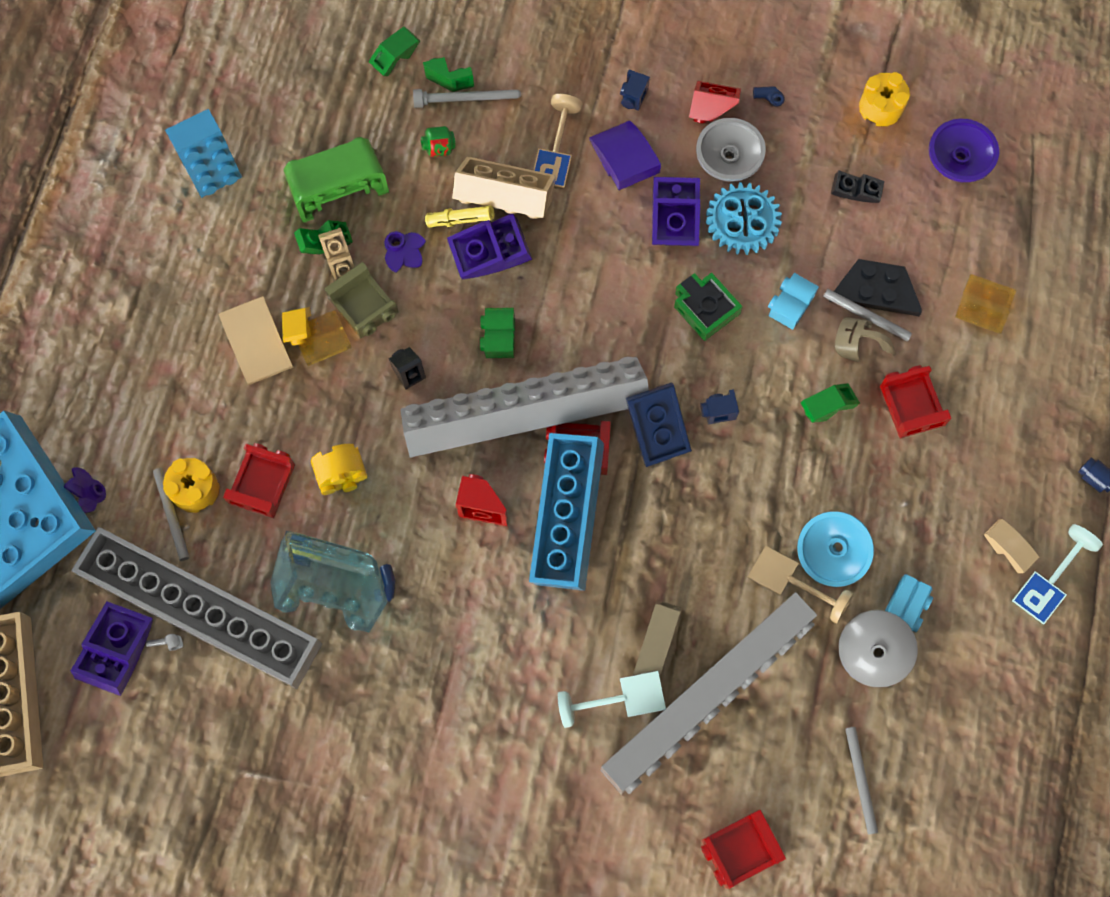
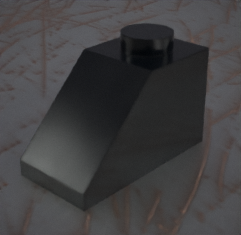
M410 347L405 350H397L389 358L391 367L405 390L426 379L422 361Z

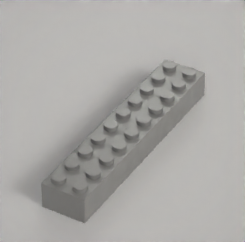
M624 357L619 361L601 362L596 366L587 368L578 367L573 371L565 373L556 372L542 378H529L524 382L515 384L506 383L501 387L492 389L483 388L474 393H461L443 400L434 399L429 403L420 405L411 404L400 409L403 432L411 458L626 410L628 406L625 398L648 391L649 388L647 377L638 358Z
M100 527L97 528L71 570L93 584L295 689H298L322 646V643L315 637Z
M795 592L601 766L600 771L621 795L625 791L628 794L632 793L642 783L639 779L645 773L648 777L660 767L661 762L659 760L665 756L669 759L681 747L679 742L683 738L688 742L699 732L701 728L698 725L702 721L708 724L720 712L718 707L721 704L726 707L740 694L737 689L742 687L745 690L758 677L756 674L758 670L764 673L777 660L775 656L777 653L781 656L784 655L796 643L794 639L796 636L799 639L805 636L815 626L812 621L817 614Z

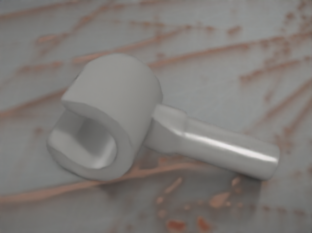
M168 634L162 639L146 641L147 647L167 644L169 651L183 647L181 636L175 634Z

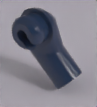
M775 86L753 87V99L765 98L777 107L781 106L785 101L783 93Z
M385 564L380 567L384 589L377 591L380 603L390 602L394 598L396 580L392 566Z

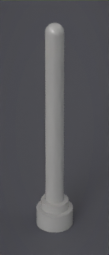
M413 89L414 108H423V105L433 102L518 99L521 97L520 90L427 93V91H422V89Z

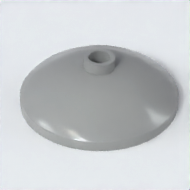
M723 118L710 123L700 133L696 146L697 158L702 168L711 176L723 181H740L755 174L761 167L766 152L764 139L758 129L749 122L738 118Z
M870 610L852 618L840 635L839 656L843 667L852 678L867 686L887 687L900 682L911 672L917 659L918 647L912 629L901 617L888 611ZM876 648H881L884 652L881 656H876L873 651Z

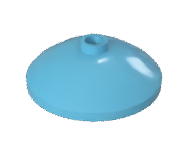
M830 511L817 515L804 526L798 539L797 550L802 567L811 578L823 585L842 587L853 584L866 574L873 561L874 544L869 530L859 519L845 512ZM836 542H839V543L842 544V546H843L842 551L836 550V548H835V543H836Z

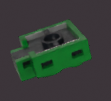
M694 273L676 286L675 294L678 298L675 300L674 308L704 341L741 314L743 306L713 273H710L703 280Z

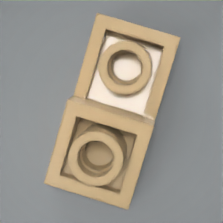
M341 228L318 235L334 281L354 268Z
M998 519L984 534L996 553L1005 554L1017 573H1025L1039 558L1030 544L1003 519Z

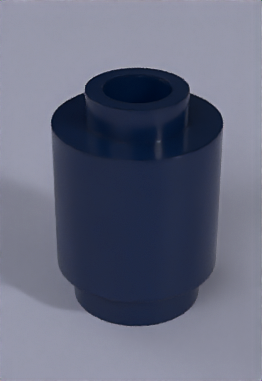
M1091 457L1079 469L1078 473L1082 475L1081 478L1099 493L1103 490L1108 493L1110 491V468L1100 460H1094Z

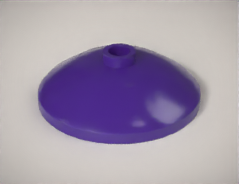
M953 119L940 125L933 133L929 142V156L934 167L945 177L958 182H974L983 179L994 169L999 158V145L994 134L983 124L971 119Z

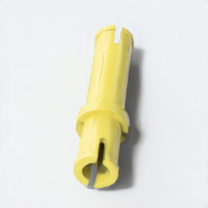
M492 205L459 210L448 208L442 212L427 213L425 221L429 228L445 225L453 227L455 224L492 221L495 213Z

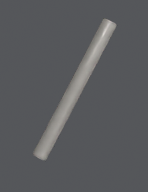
M828 288L823 295L826 299L871 321L873 324L905 341H908L912 335L911 332Z
M157 468L153 470L165 514L179 560L185 561L190 558L173 502L163 490V469Z
M856 727L846 728L867 833L875 834L878 833Z

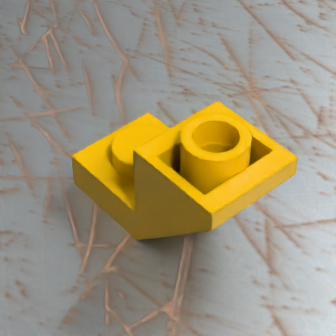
M310 307L282 312L284 342L291 341L293 346L306 343L305 338L311 337L308 317L312 316Z

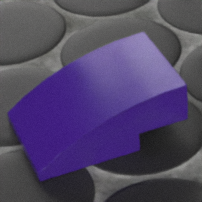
M631 121L589 137L608 176L612 177L618 190L660 173L661 163L646 138Z
M654 177L652 245L699 246L700 178Z
M509 214L493 222L489 220L483 221L447 237L462 280L493 274L532 260L521 226L514 214Z
M106 601L81 644L83 650L70 670L74 679L121 696L143 651L153 618Z

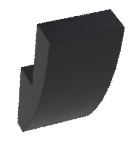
M838 170L834 176L831 194L855 201L879 203L885 181L866 174L859 178Z

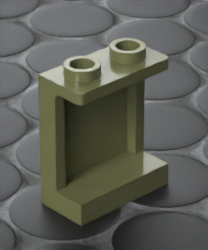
M363 262L324 288L328 299L360 339L373 334L378 326L384 322L391 321L399 312L395 301L390 300L370 275L367 266Z

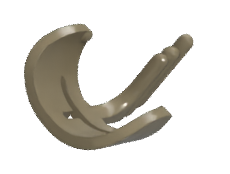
M845 317L842 320L835 340V349L840 356L859 362V343L862 337L878 341L883 351L891 353L893 357L896 355L889 337L880 332L864 330L865 327H872L873 323L871 321ZM857 324V326H856V328H855V331H854V334H853V337H852V342L850 343V338H851L852 332H851V331H846V330H852V331H853L855 325Z

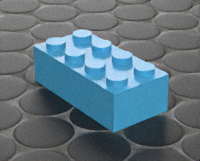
M209 109L165 129L201 198L206 195H212L218 189L226 185H232L242 178L223 134Z

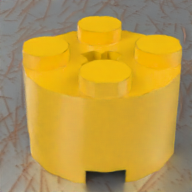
M897 72L879 73L868 79L859 102V110L865 120L868 118L870 121L875 122L876 126H890L898 121L910 97L909 87L903 80V76Z
M354 444L332 446V452L322 456L320 451L312 457L311 464L323 495H329L341 489L344 492H350L357 489V483L367 479V473L358 447L355 448Z
M179 458L173 461L164 475L163 490L178 508L186 512H200L199 510L213 505L219 495L220 485L215 474L204 462L196 458Z

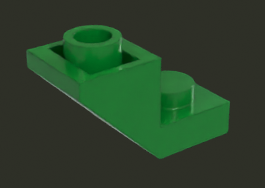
M403 26L379 44L369 63L383 76H389L399 59H409L420 40L407 27Z
M445 57L433 58L423 62L426 79L452 92L474 87L471 67L458 68L455 71L449 72Z
M327 220L318 230L298 228L294 235L300 252L317 255L323 254L324 250L318 235L341 228L346 244L350 245L353 240L347 223Z
M849 383L833 385L800 402L805 410V415L812 423L827 421L839 410L854 409L860 404Z

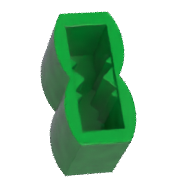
M485 308V315L480 317L481 330L485 329V336L480 337V351L485 352L486 358H514V308Z

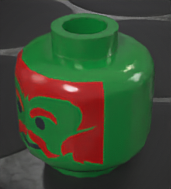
M446 126L427 128L425 136L421 137L422 150H426L430 157L450 155L452 149H455L453 131H450Z

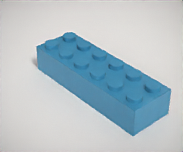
M549 433L529 577L530 583L538 586L585 591L604 451V442L598 437Z

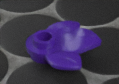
M398 231L389 233L384 241L387 250L385 255L386 264L395 273L403 265L410 268L422 266L423 261L419 248L426 243V240L414 232L405 235ZM394 242H400V245L393 246L392 244Z
M74 467L72 468L74 477L64 484V488L78 497L77 502L84 513H90L96 509L97 503L105 500V487L99 481L93 479L86 470Z

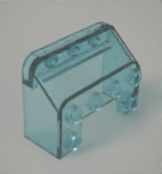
M292 531L286 532L280 543L270 581L274 607L283 612H294L300 604L299 599L304 602L321 604L327 608L342 610L344 619L351 629L370 632L387 604L376 560L368 553Z

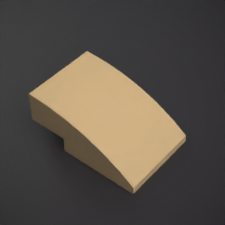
M263 296L218 314L248 385L293 368L278 328Z

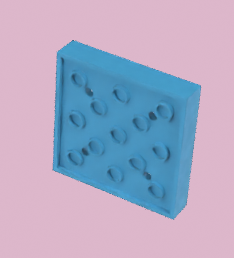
M4 410L0 413V609L96 532L72 493L64 488L65 482L20 415ZM39 519V524L36 527V521Z

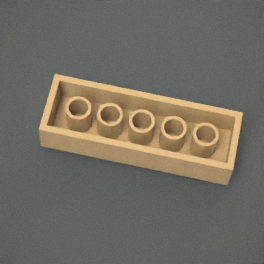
M22 612L0 615V777L44 768L31 617Z

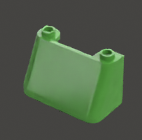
M362 137L300 160L289 161L283 169L303 223L314 219L312 213L316 208L318 211L323 210L321 204L364 189L366 194H369L370 190H376L378 196L389 193L385 174L369 139Z

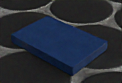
M672 382L625 398L646 467L692 451L676 390Z

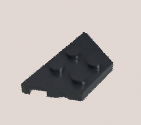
M858 259L834 290L839 295L865 308L918 317L922 313V308L904 266Z

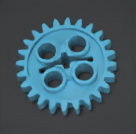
M739 182L736 189L730 184L729 191L721 188V195L715 193L714 201L710 200L709 209L706 212V216H708L706 224L710 225L708 233H714L713 241L720 239L719 247L725 244L728 245L727 252L732 248H736L737 255L741 249H744L746 255H748L750 249L758 253L759 246L765 250L767 242L772 244L774 236H778V228L782 224V221H780L782 213L777 212L780 205L773 204L774 196L767 198L768 190L763 193L759 192L760 185L754 190L751 183L747 185V188H743V184ZM740 201L744 202V220L747 221L745 226L747 236L743 234L744 221L743 216H741L742 206ZM755 205L759 209H752L749 206ZM726 207H733L735 210L730 211ZM758 226L761 230H754L752 227ZM729 228H736L738 231L732 232Z

